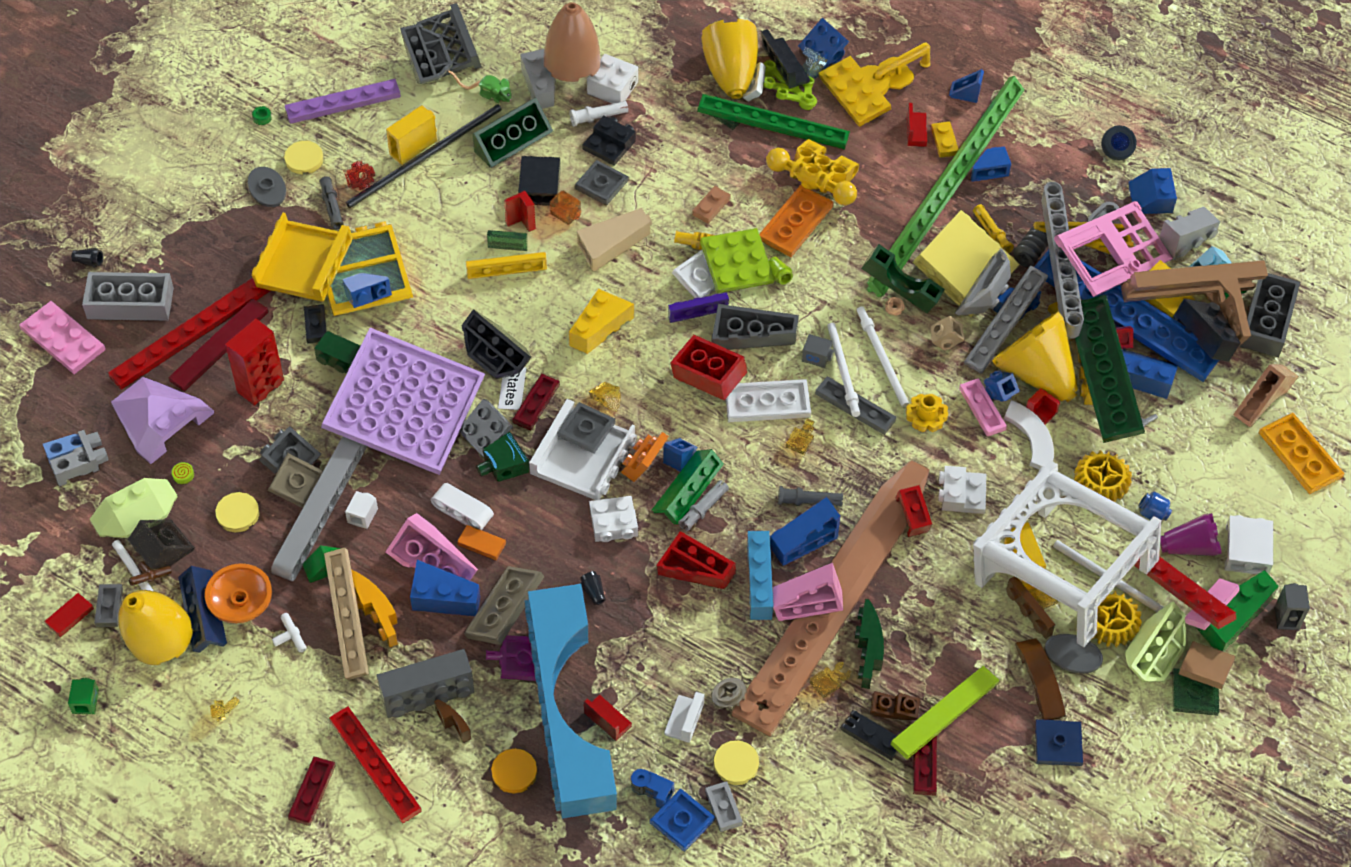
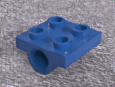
M821 18L798 47L825 70L830 64H836L843 58L845 54L843 48L849 41L824 18Z

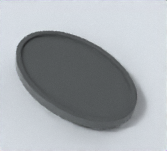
M257 167L250 172L248 176L249 191L258 203L267 207H276L283 203L286 197V186L279 173L269 167Z
M1057 634L1050 637L1045 643L1044 650L1048 659L1056 666L1069 672L1091 673L1099 669L1103 662L1100 649L1091 641L1085 647L1077 644V635Z

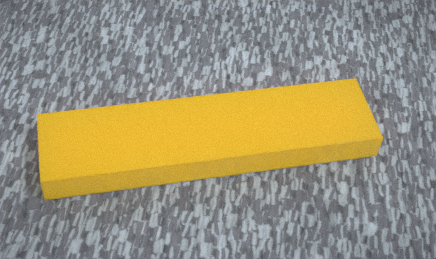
M546 252L466 261L467 278L474 279L547 270Z

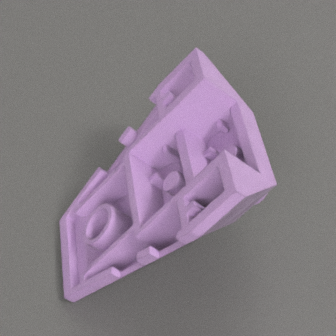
M145 377L139 379L111 401L136 452L150 464L167 452L164 442L188 422L193 420L199 426L214 414V410L201 399Z

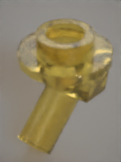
M233 697L225 705L223 700H214V704L210 705L211 718H216L217 722L224 720L225 714L231 712L240 703L239 699Z

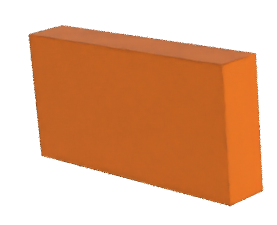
M466 525L457 544L460 547L497 561L506 545V540Z

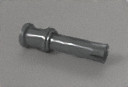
M779 486L778 505H782V503H791L796 506H800L802 503L817 504L827 497L833 506L842 507L843 493L803 491L801 487L787 489Z

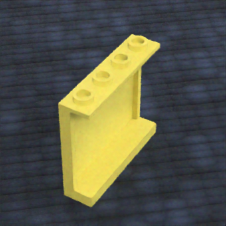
M960 210L917 256L913 263L928 278L945 289L944 293L960 306L991 257L1001 247L969 215ZM1004 250L1010 261V273L1012 274L1020 264Z

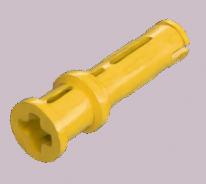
M980 204L974 207L973 214H975L988 235L1009 254L1014 249V245L1008 241L1006 233L997 227L984 205Z

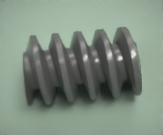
M1032 226L1014 249L1013 255L1015 260L1024 267L1029 268L1033 266L1042 255V252L1048 247L1047 234L1034 229V226Z

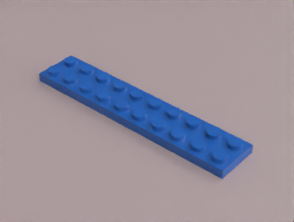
M1048 249L1034 268L1047 274L1048 279L1046 282L1055 287ZM1080 260L1091 278L1102 274ZM1076 271L1081 301L1094 298ZM1121 285L1095 296H1107L1116 327L1131 326L1134 339L1198 380L1204 382L1220 361L1212 359L1196 343L1198 338L1192 332L1188 334L1184 330L1186 328L1184 325L1144 300L1124 302Z

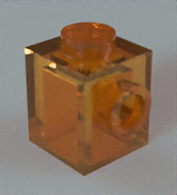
M561 190L550 201V214L570 225L581 215V201Z

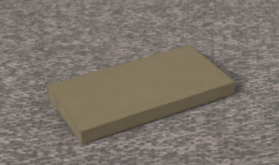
M508 566L465 631V636L468 639L501 645L525 608L524 600H528V591H535L543 580L544 575L542 572Z

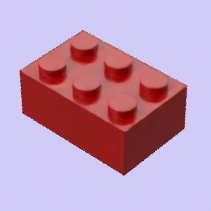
M694 334L670 362L675 379L724 401L747 374L744 356Z

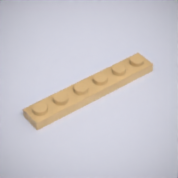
M341 548L324 553L344 676L345 679L351 680L369 675L349 554L346 548Z

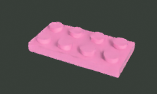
M52 301L20 324V328L24 333L73 374L77 373L106 350L104 344Z

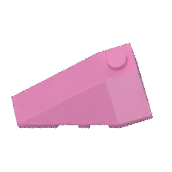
M417 513L407 518L385 552L403 566L416 568V562L420 560L471 581L478 570L445 536Z

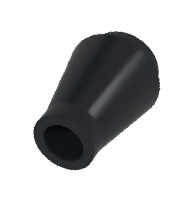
M98 248L72 251L71 259L73 262L94 268L101 266L103 263V252L98 250Z
M596 571L582 575L580 577V584L593 601V604L599 605L605 602L606 598L600 575H597Z

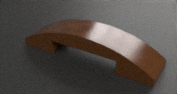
M1037 638L1016 642L1015 646L1022 664L1025 663L1037 694V705L1043 720L1064 718L1066 713L1058 682L1042 645Z

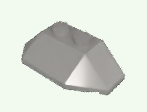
M1000 248L991 257L955 314H980L989 308L993 309L998 304L999 299L997 297L1007 290L1009 285L1006 283L1011 277L1010 261L1003 249Z

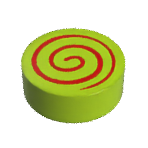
M181 462L173 467L172 476L176 483L187 484L194 478V471L189 463Z

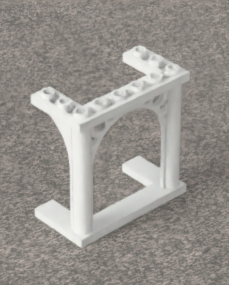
M1050 461L1045 467H1041L1033 480L1026 484L1021 494H1017L1014 497L1011 505L1001 511L999 518L994 523L989 524L986 532L974 541L975 585L983 588L997 572L1010 574L1077 611V644L1085 647L1097 633L1098 606L1139 558V570L1145 574H1148L1159 561L1162 520L1153 517L1150 521L1059 473L1058 464ZM1057 505H1075L1099 515L1136 537L1089 592L1086 593L1037 565L1025 554L1020 543V534L1025 522L1035 512L1038 511L1040 516L1046 518ZM1005 537H1010L1015 540L1011 544L1000 543V541Z

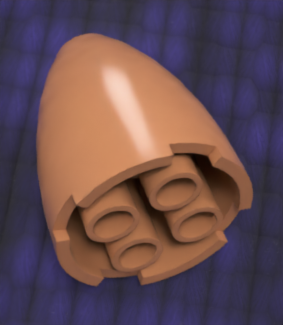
M570 2L559 10L548 30L544 47V67L551 72L552 77L558 80L578 82L579 78L589 75L591 77L594 76L600 69V47L591 19L580 5Z

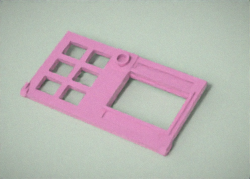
M1136 201L1054 237V241L1058 247L1062 248L1093 297L1126 282L1134 272L1149 271L1159 260L1167 263L1173 259ZM1132 213L1139 224L1132 226L1125 215ZM1119 219L1126 230L1118 232L1112 221ZM1143 229L1150 240L1142 242L1136 231ZM1130 235L1136 246L1129 248L1122 237ZM1101 238L1119 266L1091 278L1074 252V249ZM1154 245L1160 256L1153 258L1146 247ZM1140 251L1147 262L1140 264L1133 253Z

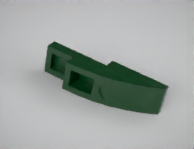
M865 599L864 607L859 606L858 620H862L861 626H856L855 639H859L858 648H862L861 659L865 660L864 666H859L858 679H862L861 688L870 689L873 670H882L884 638L877 612L870 599Z

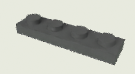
M827 376L818 386L815 394L852 416L850 406L846 403L844 385ZM857 394L860 415L854 418L885 435L896 422V416Z

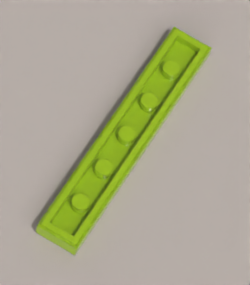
M982 666L894 738L891 745L908 760L998 685L999 679L985 666Z

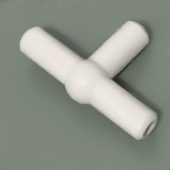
M288 613L282 614L280 618L287 631L272 639L274 645L278 646L292 639L298 652H304L307 647L300 636L299 629L295 627Z

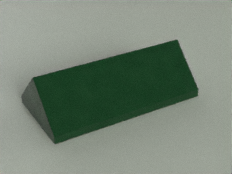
M534 97L473 133L474 152L490 168L553 132L537 98Z

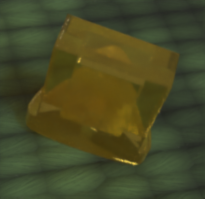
M603 382L588 391L591 399L600 402L605 408L615 412L619 410L621 402L619 386Z

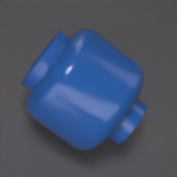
M1157 492L1146 493L1138 505L1140 514L1149 520L1156 517L1166 521L1172 512L1170 500Z

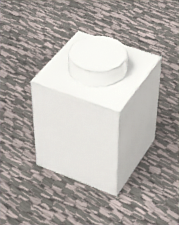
M356 491L345 511L347 523L367 529L378 510L376 498L369 493Z

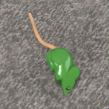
M448 70L464 89L470 90L480 86L479 94L490 100L492 97L496 103H499L500 100L503 102L511 101L510 84L505 78L500 81L492 75H487L471 86H465L452 71Z

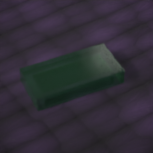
M488 230L487 232L488 248L528 250L527 233Z

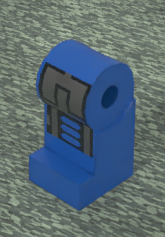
M637 769L631 775L633 792L655 799L656 807L660 809L671 799L675 792L673 781L651 771Z

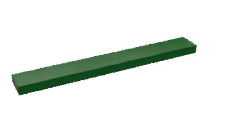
M702 94L697 110L699 113L805 140L810 139L817 143L841 149L846 148L850 131L706 94Z

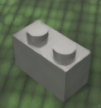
M1296 583L1284 585L1275 604L1277 629L1300 630L1310 609L1307 585H1298Z

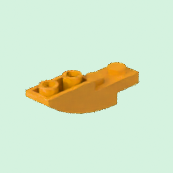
M351 569L358 610L362 608L365 616L370 614L374 624H379L380 629H378L382 641H387L390 648L398 645L397 636L393 625L398 624L396 612L391 603L375 584Z

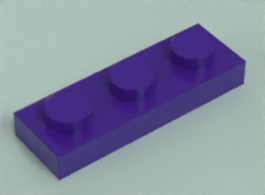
M727 292L717 293L712 296L668 305L669 321L673 323L717 313L718 304L729 305Z

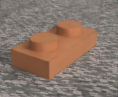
M714 186L692 210V215L709 224L729 202L731 194Z

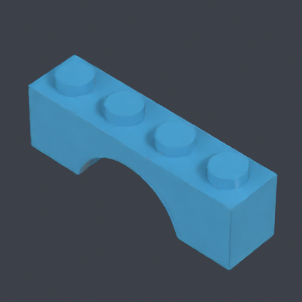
M748 531L747 562L749 565L750 620H772L773 590L769 531Z

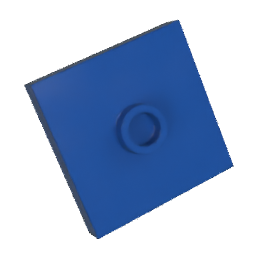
M680 788L650 819V824L685 852L715 821V816Z

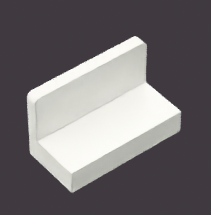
M696 692L693 699L681 695L677 697L665 729L666 736L690 743L704 706L705 694Z

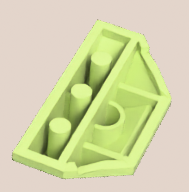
M143 478L106 497L94 512L90 521L100 537L128 538L167 518L174 501L177 499V494L166 479Z
M1174 601L1167 604L1145 621L1125 651L1128 667L1142 682L1165 681L1185 650L1186 615Z

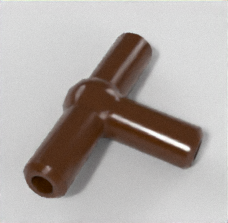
M141 561L137 567L143 574L130 577L129 584L133 586L146 581L152 582L156 578L171 574L172 569L170 566L151 570L144 561Z

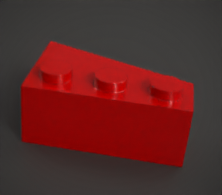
M681 531L656 565L658 575L724 590L736 574L735 562Z

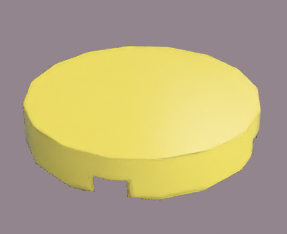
M299 141L287 148L284 159L287 168L291 172L296 174L308 172L309 174L318 170L323 164V152L321 147L314 142Z
M231 493L223 497L216 507L218 523L223 526V529L236 533L248 530L252 524L254 525L259 517L258 503L254 497L247 493Z
M739 740L722 744L714 757V770L716 774L721 777V780L727 781L728 784L732 785L747 783L756 776L759 768V756L756 750L748 743Z

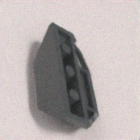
M420 24L400 28L407 57L418 84L439 80L453 67L441 36L423 28Z

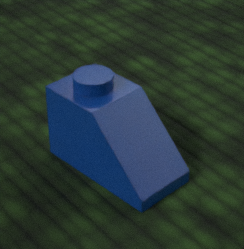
M1005 146L993 147L984 151L973 166L971 182L1009 176L1011 161Z

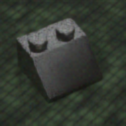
M171 519L140 520L128 538L134 550L141 555L146 565L151 569L171 566L195 549Z

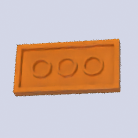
M800 185L760 232L759 235L762 242L792 257L833 208L834 202Z

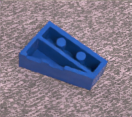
M826 497L781 529L776 530L770 536V548L782 566L838 539L841 516Z
M417 560L410 595L412 611L476 616L481 598L479 584Z

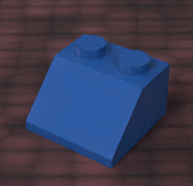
M1171 168L1150 169L1129 181L1131 201L1138 202L1143 214L1173 213L1177 195Z

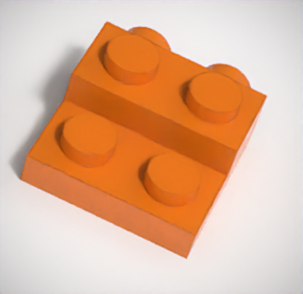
M661 432L658 437H652L648 434L643 440L639 438L633 446L635 450L633 455L629 453L622 464L625 466L621 473L635 482L650 466L669 436Z

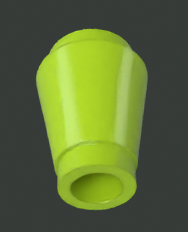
M778 257L769 259L775 281L782 285L789 283L793 278L792 269L778 259Z

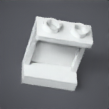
M1230 515L1226 524V530H1228V556L1225 561V570L1249 574H1259L1265 570L1269 574L1273 566V521L1263 518L1254 519L1241 515Z

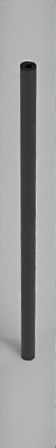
M499 104L493 106L346 201L347 207L352 208L502 110Z

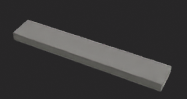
M1033 266L1029 267L964 361L965 365L980 374L984 372L1048 279L1047 274Z

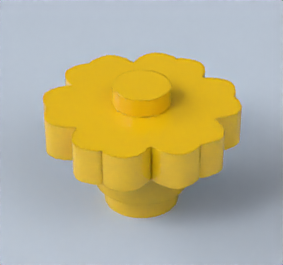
M918 394L911 398V404H908L906 407V419L912 422V427L920 432H925L927 429L935 432L942 429L943 423L947 421L948 406L942 404V398L934 394Z

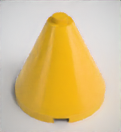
M1059 311L1026 332L1016 342L1005 348L991 360L1000 370L1013 373L1014 377L1038 390L1042 388L1061 402L1064 400L1069 402L1077 396L1075 392L1078 390L1065 322Z

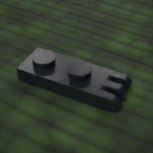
M852 710L850 713L851 717L846 718V724L843 723L840 729L892 761L898 751L891 745V742L897 736L857 711Z

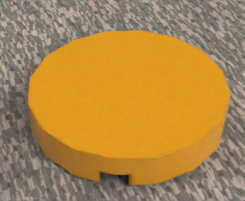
M516 748L500 753L493 761L491 768L494 783L502 791L512 794L527 790L531 784L533 785L537 777L536 761L532 755L525 750Z

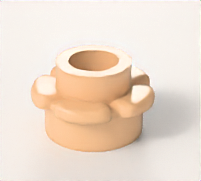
M891 297L885 303V310L891 315H900L905 309V305L899 297Z

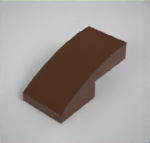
M439 699L435 700V711L444 728L447 729L454 725L463 743L471 740V731L464 719L445 702Z

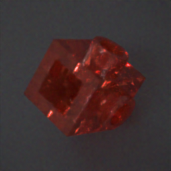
M362 160L353 162L351 167L343 169L350 189H366L370 187L369 183L374 182L375 172L372 165L369 166L368 163H362Z

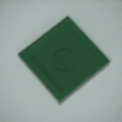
M1173 668V711L1218 716L1220 712L1219 689L1179 675L1180 669Z

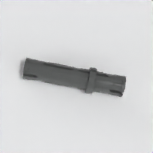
M325 176L319 180L322 189L321 196L327 207L331 227L338 230L344 223L336 199L337 192L333 188L332 179Z

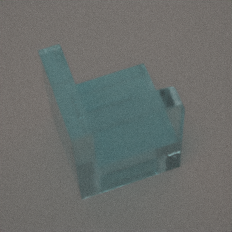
M806 47L803 54L808 58L802 67L808 76L816 79L828 60L815 50Z

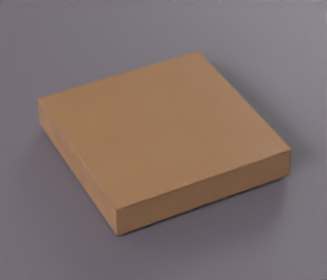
M1193 641L1180 668L1179 675L1222 690L1236 656Z

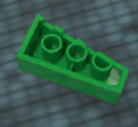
M1265 570L1239 585V592L1226 605L1236 612V620L1220 629L1212 624L1205 630L1195 628L1214 649L1225 652L1229 645L1237 639L1241 632L1273 600L1279 585Z

